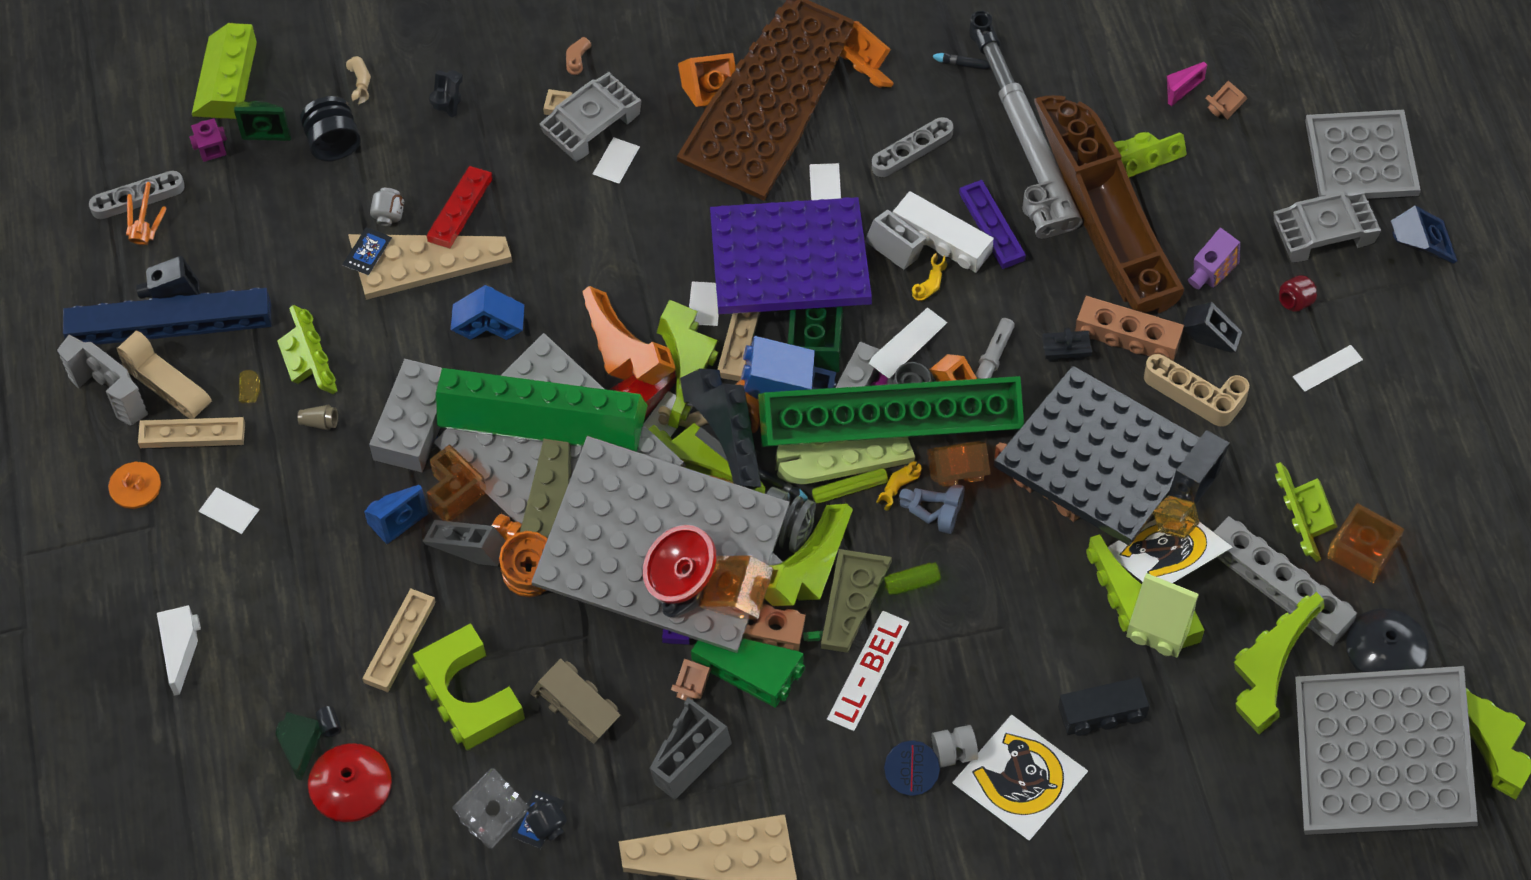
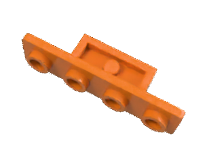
M854 21V27L840 56L853 62V67L860 73L868 75L870 77L869 81L876 87L893 86L894 82L879 70L891 49L861 23Z

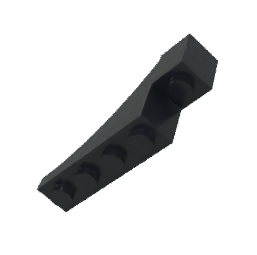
M699 368L681 377L684 403L693 405L712 427L726 455L733 484L749 489L761 487L744 385L722 384L720 370Z

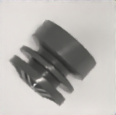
M771 487L766 493L767 495L790 502L789 492ZM797 496L791 506L789 505L779 533V548L785 550L789 545V551L796 553L804 545L814 523L816 503L808 499L804 503L803 498Z

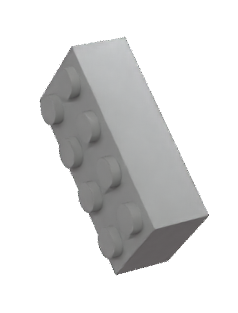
M404 359L369 444L373 460L423 472L433 447V442L440 429L437 426L436 389L442 370L441 367Z

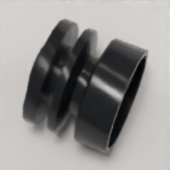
M338 96L318 98L310 102L302 110L300 115L301 124L307 136L311 154L316 159L336 161L351 155L358 149L361 143L360 134L354 122L350 105L345 99Z

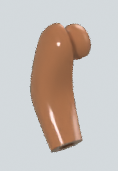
M582 37L568 47L566 51V67L571 75H578L583 70L581 57L591 47V43L587 38Z

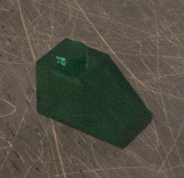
M287 712L284 720H281L277 725L276 736L296 779L302 780L322 731L317 720Z

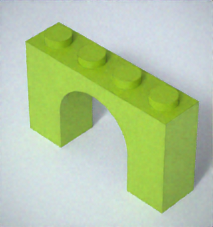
M471 623L413 654L416 664L412 665L415 674L419 680L424 678L427 683L425 689L432 701H438L440 705L437 708L444 722L450 721L453 726L450 731L457 744L462 742L466 750L525 719L523 708L510 687L476 703L459 701L448 692L449 683L459 670L486 656L484 644Z

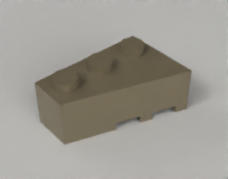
M560 658L538 681L530 694L535 698L541 695L551 703L549 706L551 711L556 714L559 710L569 720L568 724L595 744L620 717V714L617 712L618 708L611 700H604L597 693L598 689L589 680L584 681L577 674L578 670L573 664L568 661L564 662Z

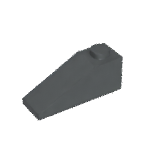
M434 520L423 542L426 545L477 564L498 566L500 563L501 547L506 540L494 526Z

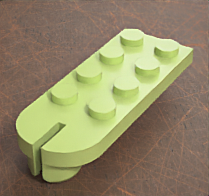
M908 437L783 445L777 448L775 470H778L777 476L787 483L809 484L869 472L879 468L909 464L914 462L915 455Z

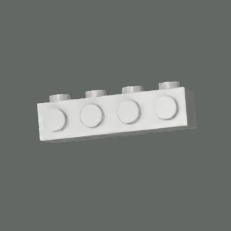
M911 191L908 192L893 211V214L926 237L924 245H928L940 255L958 262L965 269H970L976 273L992 253L993 237Z

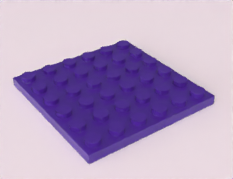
M859 197L710 207L718 314L872 304Z

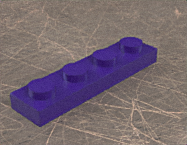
M983 180L961 187L959 194L980 231L994 238L992 252L1002 269L1025 261L1026 255Z

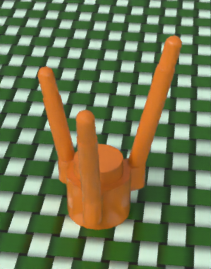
M150 182L146 183L139 220H136L134 224L132 195H127L128 227L126 235L129 236L128 240L139 245H148L149 240H154L155 232L167 210L165 206L161 208L150 229V224L144 221L150 194Z

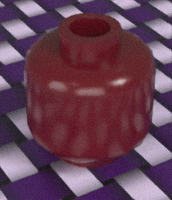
M1298 275L1285 281L1279 289L1280 303L1283 307L1293 312L1309 307L1317 298V289L1314 282L1304 275Z

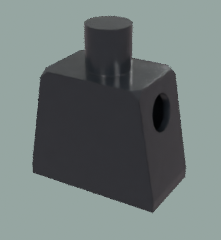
M183 256L149 267L146 270L147 282L136 285L137 295L140 299L148 297L162 299L178 295L191 296L200 294L199 279Z

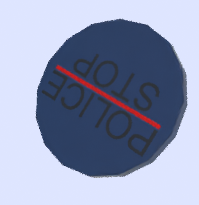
M910 740L901 742L891 749L886 757L884 769L886 779L892 788L902 794L913 796L923 794L932 788L938 780L940 766L938 757L931 747L924 742Z

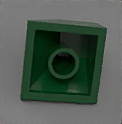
M259 101L241 102L234 107L242 140L291 141V134L283 107Z

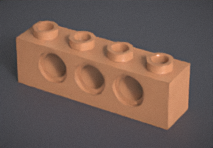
M1086 296L1077 318L1075 331H1089V339L1104 342L1109 346L1128 349L1135 354L1147 356L1161 354L1174 361L1182 339L1184 325Z
M767 604L754 605L749 619L755 621V624L746 626L743 639L799 651L805 615L792 609L785 611L774 609ZM777 624L781 626L782 629L773 630L769 626Z

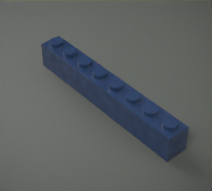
M252 288L241 291L228 290L221 293H201L191 296L178 295L172 298H151L142 301L129 300L122 303H101L93 306L63 308V335L65 339L68 335H71L82 342H92L95 345L124 342L135 331H139L147 339L272 327L271 300L267 288Z

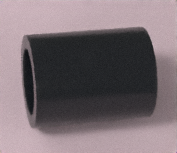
M326 706L316 712V717L324 737H333L341 732L342 728L334 707Z

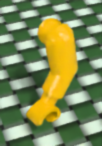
M937 253L932 256L931 264L933 269L930 270L928 280L912 287V296L915 300L923 301L940 288L941 271L947 267L945 256L938 265L935 264L938 259Z
M914 461L894 472L884 489L885 492L880 493L876 503L878 504L879 501L885 500L888 504L884 510L888 511L893 504L892 497L897 494L899 488L920 477L922 470L920 464L915 466L917 462Z

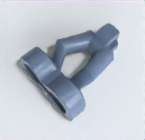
M953 484L946 493L915 488L914 492L902 489L899 495L900 506L909 508V512L928 524L938 518L939 532L952 534L957 514L963 503L965 488L962 485ZM921 501L944 503L940 509L932 514L920 506Z

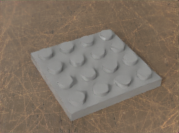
M1404 110L1306 115L1305 123L1319 197L1343 191L1346 193L1364 191L1366 199L1419 196L1420 185Z

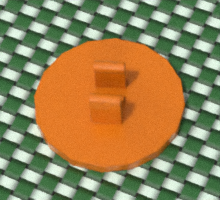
M131 462L124 464L113 473L108 488L110 496L116 504L124 508L136 509L146 506L156 498L160 491L161 480L159 473L153 466L144 462Z

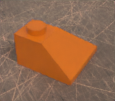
M733 53L689 58L678 63L682 88L696 107L708 106L727 77H731L734 73L735 61Z

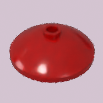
M692 525L677 526L660 535L648 550L643 564L644 584L651 595L665 603H680L697 595L709 582L715 569L716 548L711 537L702 529Z
M355 743L339 745L325 752L313 765L308 779V791L314 806L324 816L339 822H355L373 815L387 800L392 785L391 772L384 757L369 746ZM346 772L352 773L348 778H344L343 774Z

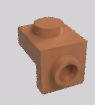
M1227 81L1213 97L1208 95L1205 99L1210 104L1207 108L1216 117L1222 115L1228 120L1247 100V97L1232 83Z
M684 659L676 685H672L671 690L678 692L676 697L685 701L687 697L691 700L693 698L701 699L712 668Z

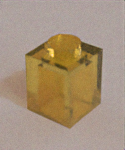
M1168 495L1154 510L1158 532L1186 539L1199 524L1195 502Z

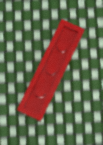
M472 166L468 167L429 230L427 242L451 248L492 181V172Z

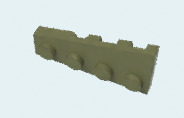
M543 439L520 532H538L546 538L549 537L571 478V445L569 442Z
M839 549L821 649L848 653L890 567L892 557Z

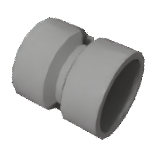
M971 725L954 728L953 733H950L948 730L932 733L933 750L938 757L940 768L955 765L957 760H960L962 763L978 760L977 743Z

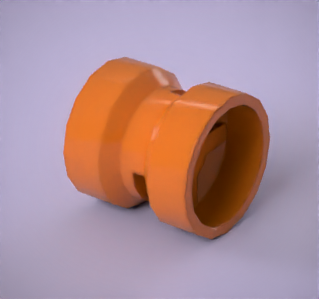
M501 513L496 517L492 526L507 540L520 532L522 523L518 521L512 522L510 517Z

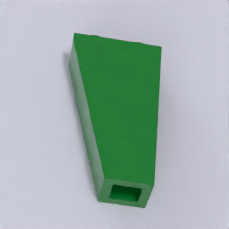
M743 638L737 653L699 640L691 650L692 661L711 667L710 673L774 708L777 707L780 700L785 701L791 691L790 685L794 679L798 680L805 670L803 653Z

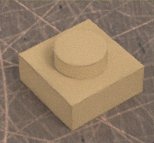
M549 89L543 108L544 115H550L557 105L572 95V92Z

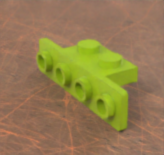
M1142 132L1136 134L1134 138L1114 143L1122 156L1121 160L1128 178L1187 155L1184 135L1182 133L1158 140L1149 132Z
M295 305L291 306L289 309L296 327L277 342L292 382L299 384L311 374H314L320 389L331 394L336 393L335 377L327 364L328 358L320 345L321 339L313 326L312 315L306 309H301Z
M1279 462L1276 464L1279 473H1276L1275 477L1279 486L1286 491L1287 495L1283 496L1287 508L1290 511L1293 510L1295 515L1292 523L1297 533L1302 534L1303 541L1300 542L1306 556L1310 555L1318 562L1321 560L1314 537L1338 527L1322 484L1317 478L1295 488L1288 470Z

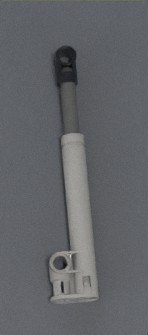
M976 11L971 16L969 35L977 43L980 52L985 54L1001 89L999 97L1039 183L1025 190L1022 206L1023 212L1030 220L1034 221L1037 227L1035 234L1038 238L1043 239L1073 231L1083 222L1079 210L1024 94L1022 86L1019 83H1015L999 49L1000 41L992 26V16L986 11Z

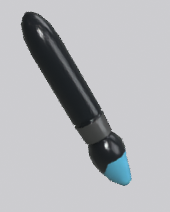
M948 53L933 55L936 61L943 64L950 63L978 69L991 68L989 62L983 59L950 55Z
M758 468L761 480L775 488L789 492L793 499L797 496L802 497L804 501L808 499L800 488L792 486L765 469Z

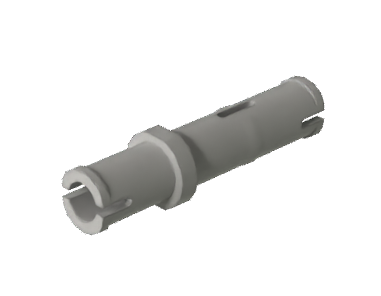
M1007 318L1000 320L986 353L979 360L980 366L975 374L977 379L991 378L993 372L998 369L1000 365L999 359L1014 328L1012 320Z

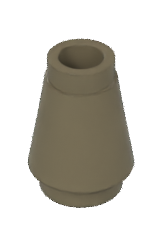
M330 405L299 410L298 423L299 425L330 430L331 428H336L338 424V411L336 407H331Z

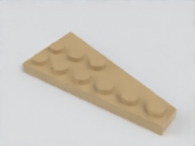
M348 234L352 248L361 235ZM388 235L393 238L369 276L359 272V276L367 300L511 263L512 257L506 237L458 236L449 249L427 242L426 235Z
M785 815L619 841L623 872L650 876H672L678 880H797Z

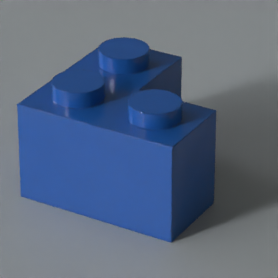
M484 285L453 304L451 330L470 340L486 330L507 340L523 331L524 304L494 290L492 287Z

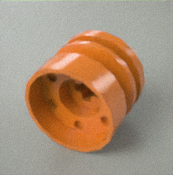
M523 531L516 533L508 538L501 547L499 561L503 581L509 590L518 596L534 597L547 591L533 586L531 583L548 538L538 532ZM527 564H532L531 572H526Z

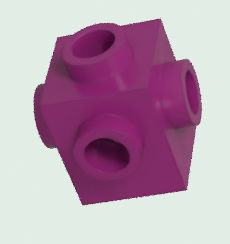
M215 118L191 125L194 135L189 136L193 149H199L203 162L227 155L223 141H226L227 138L223 127H217Z

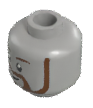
M381 188L380 191L373 195L370 215L377 220V224L391 226L392 223L399 222L402 218L404 198L395 189Z

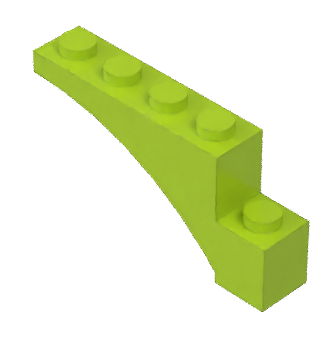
M669 300L660 318L657 334L662 335L667 347L670 349L676 368V399L671 410L668 425L677 429L681 420L686 421L691 411L690 403H684L680 378L699 368L707 369L708 365L713 366L718 352L715 351L717 340L696 332L699 325L695 321L698 311Z
M695 423L673 440L666 431H660L655 425L648 429L685 463L686 466L684 468L733 481L728 461L695 436L700 428ZM762 482L761 487L752 489L765 494V486Z
M848 504L826 505L820 521L805 544L784 562L777 565L764 566L755 590L772 606L794 605L796 598L798 600L820 599L853 509Z
M1100 534L1090 537L1089 548L1086 549L1087 557L1091 564L1095 563L1098 570L1097 577L1101 586L1106 587L1109 604L1112 609L1116 608L1119 614L1118 620L1121 629L1124 632L1128 631L1142 584L1119 564ZM1195 610L1190 631L1182 648L1202 641L1204 628Z
M1317 592L1311 597L1307 595L1302 598L1297 604L1298 608L1291 614L1285 613L1276 622V627L1270 632L1268 630L1262 632L1257 637L1256 644L1250 649L1244 648L1235 657V670L1253 688L1252 690H1244L1237 697V702L1235 703L1236 710L1258 734L1262 733L1280 717L1276 701L1284 665L1301 633L1325 608L1324 599Z
M1466 688L1470 736L1483 755L1493 780L1491 786L1516 800L1531 774V758L1525 753L1512 750L1526 723L1521 721L1517 715L1497 708L1491 701L1477 697Z

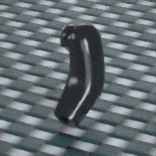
M706 586L697 595L684 602H662L663 614L669 618H675L696 609L700 605Z

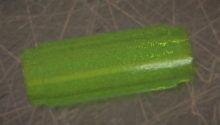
M929 562L884 577L889 595L907 592L941 580L936 562Z

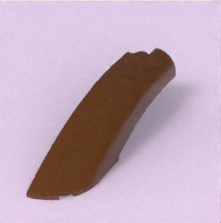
M1055 95L1035 98L1036 108L1062 176L1079 210L1083 224L1123 301H1128L1132 310L1142 313L1156 309L1159 314L1171 308L1182 297L1184 287L1146 219L1122 163V156L1102 121L1089 106L1080 101L1075 103L1066 100L1065 96Z

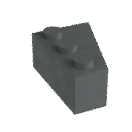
M687 697L684 703L685 707L680 717L676 718L673 723L672 732L668 739L664 740L650 766L655 785L674 800L732 744L727 726L689 697Z

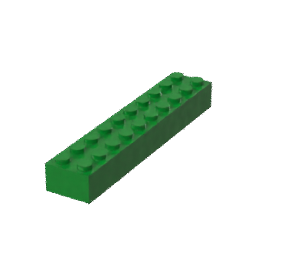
M1020 376L764 392L758 394L762 447L1008 431L1021 429L1024 425Z

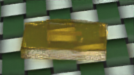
M245 370L240 373L239 402H256L260 390L259 377L256 372Z

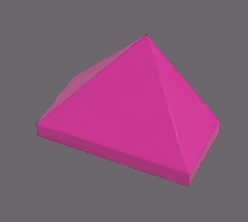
M1205 62L1167 76L1169 105L1173 106L1205 79L1207 69Z

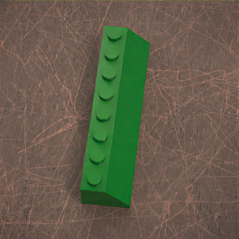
M442 368L436 389L437 426L441 428L542 442L543 439L569 442L571 446L583 447L586 437L589 436L635 452L638 449L648 406L641 394L447 368Z

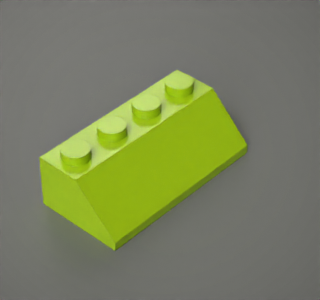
M228 23L209 36L192 116L236 119L234 107L245 100L257 43L252 24Z

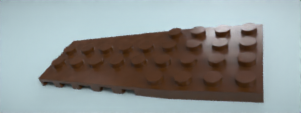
M786 0L783 6L777 9L775 17L770 24H766L759 39L749 47V52L745 58L741 59L735 66V71L731 77H727L713 96L677 155V161L764 201L802 137L854 27V20L809 0Z

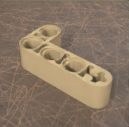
M135 331L117 348L123 366L132 376L189 419H194L212 402L209 395L201 387L155 354L149 340L139 331Z
M1161 354L1151 355L1146 361L1144 380L1149 386L1214 425H1228L1245 405L1249 391V382L1242 376L1235 375L1230 377L1222 388L1219 389Z

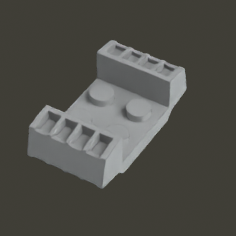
M608 72L597 80L589 81L557 105L553 112L540 123V126L545 135L577 162L589 154L588 141L620 118L626 124L634 120L640 114L641 99Z
M1364 191L1338 192L1296 202L1290 207L1273 212L1274 223L1291 262L1308 260L1311 248L1354 239L1357 248L1375 243L1381 232Z
M71 335L67 336L57 349V352L63 361L69 379L76 387L80 388L92 376L99 384L103 385L105 383L110 388L106 390L116 418L128 425H133L148 415L145 409L146 406L140 397L141 394L138 392L139 388L131 380L125 367L92 342H82Z

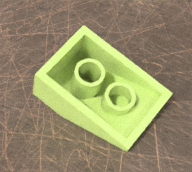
M1146 573L1126 637L1131 638L1136 644L1150 646L1163 655H1172L1177 658L1190 631L1198 594Z

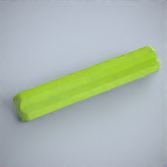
M879 468L814 488L812 496L815 503L825 502L884 484L888 481V475L884 468Z

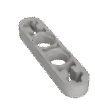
M944 117L937 118L876 153L872 158L873 173L879 177L889 176L946 143L953 136L952 121ZM918 138H926L929 140V143L920 145L916 140ZM900 149H905L909 154L901 157L896 152Z
M168 171L97 194L90 199L89 208L92 215L97 219H105L127 212V202H119V198L128 194L132 195L133 209L139 208L142 205L144 195L142 192L147 182H150L151 187L155 188V191L149 195L148 204L176 196L185 188L182 175L177 171ZM174 181L175 185L171 186L170 182ZM103 204L104 208L99 209L98 205Z

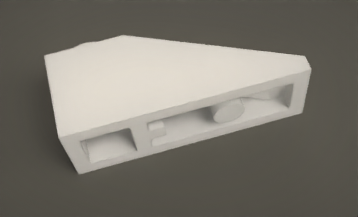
M189 605L157 613L169 685L174 695H179L198 642L196 631L201 630L198 615L192 614Z

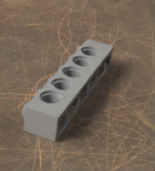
M1228 516L1214 531L1216 535L1232 546L1231 549L1216 558L1290 614L1298 608L1297 604L1304 598L1298 593H1305L1311 597L1317 592L1324 599V609L1328 610L1330 614L1320 612L1307 627L1330 645L1334 646L1354 623L1357 612L1354 611L1349 603L1339 600L1328 587L1318 584L1305 570L1298 569L1290 563L1284 554L1277 553L1269 547L1263 538L1256 537L1249 532L1240 521H1235ZM1235 545H1241L1244 549H1239ZM1256 561H1263L1266 565H1260ZM1277 577H1284L1287 581H1281Z

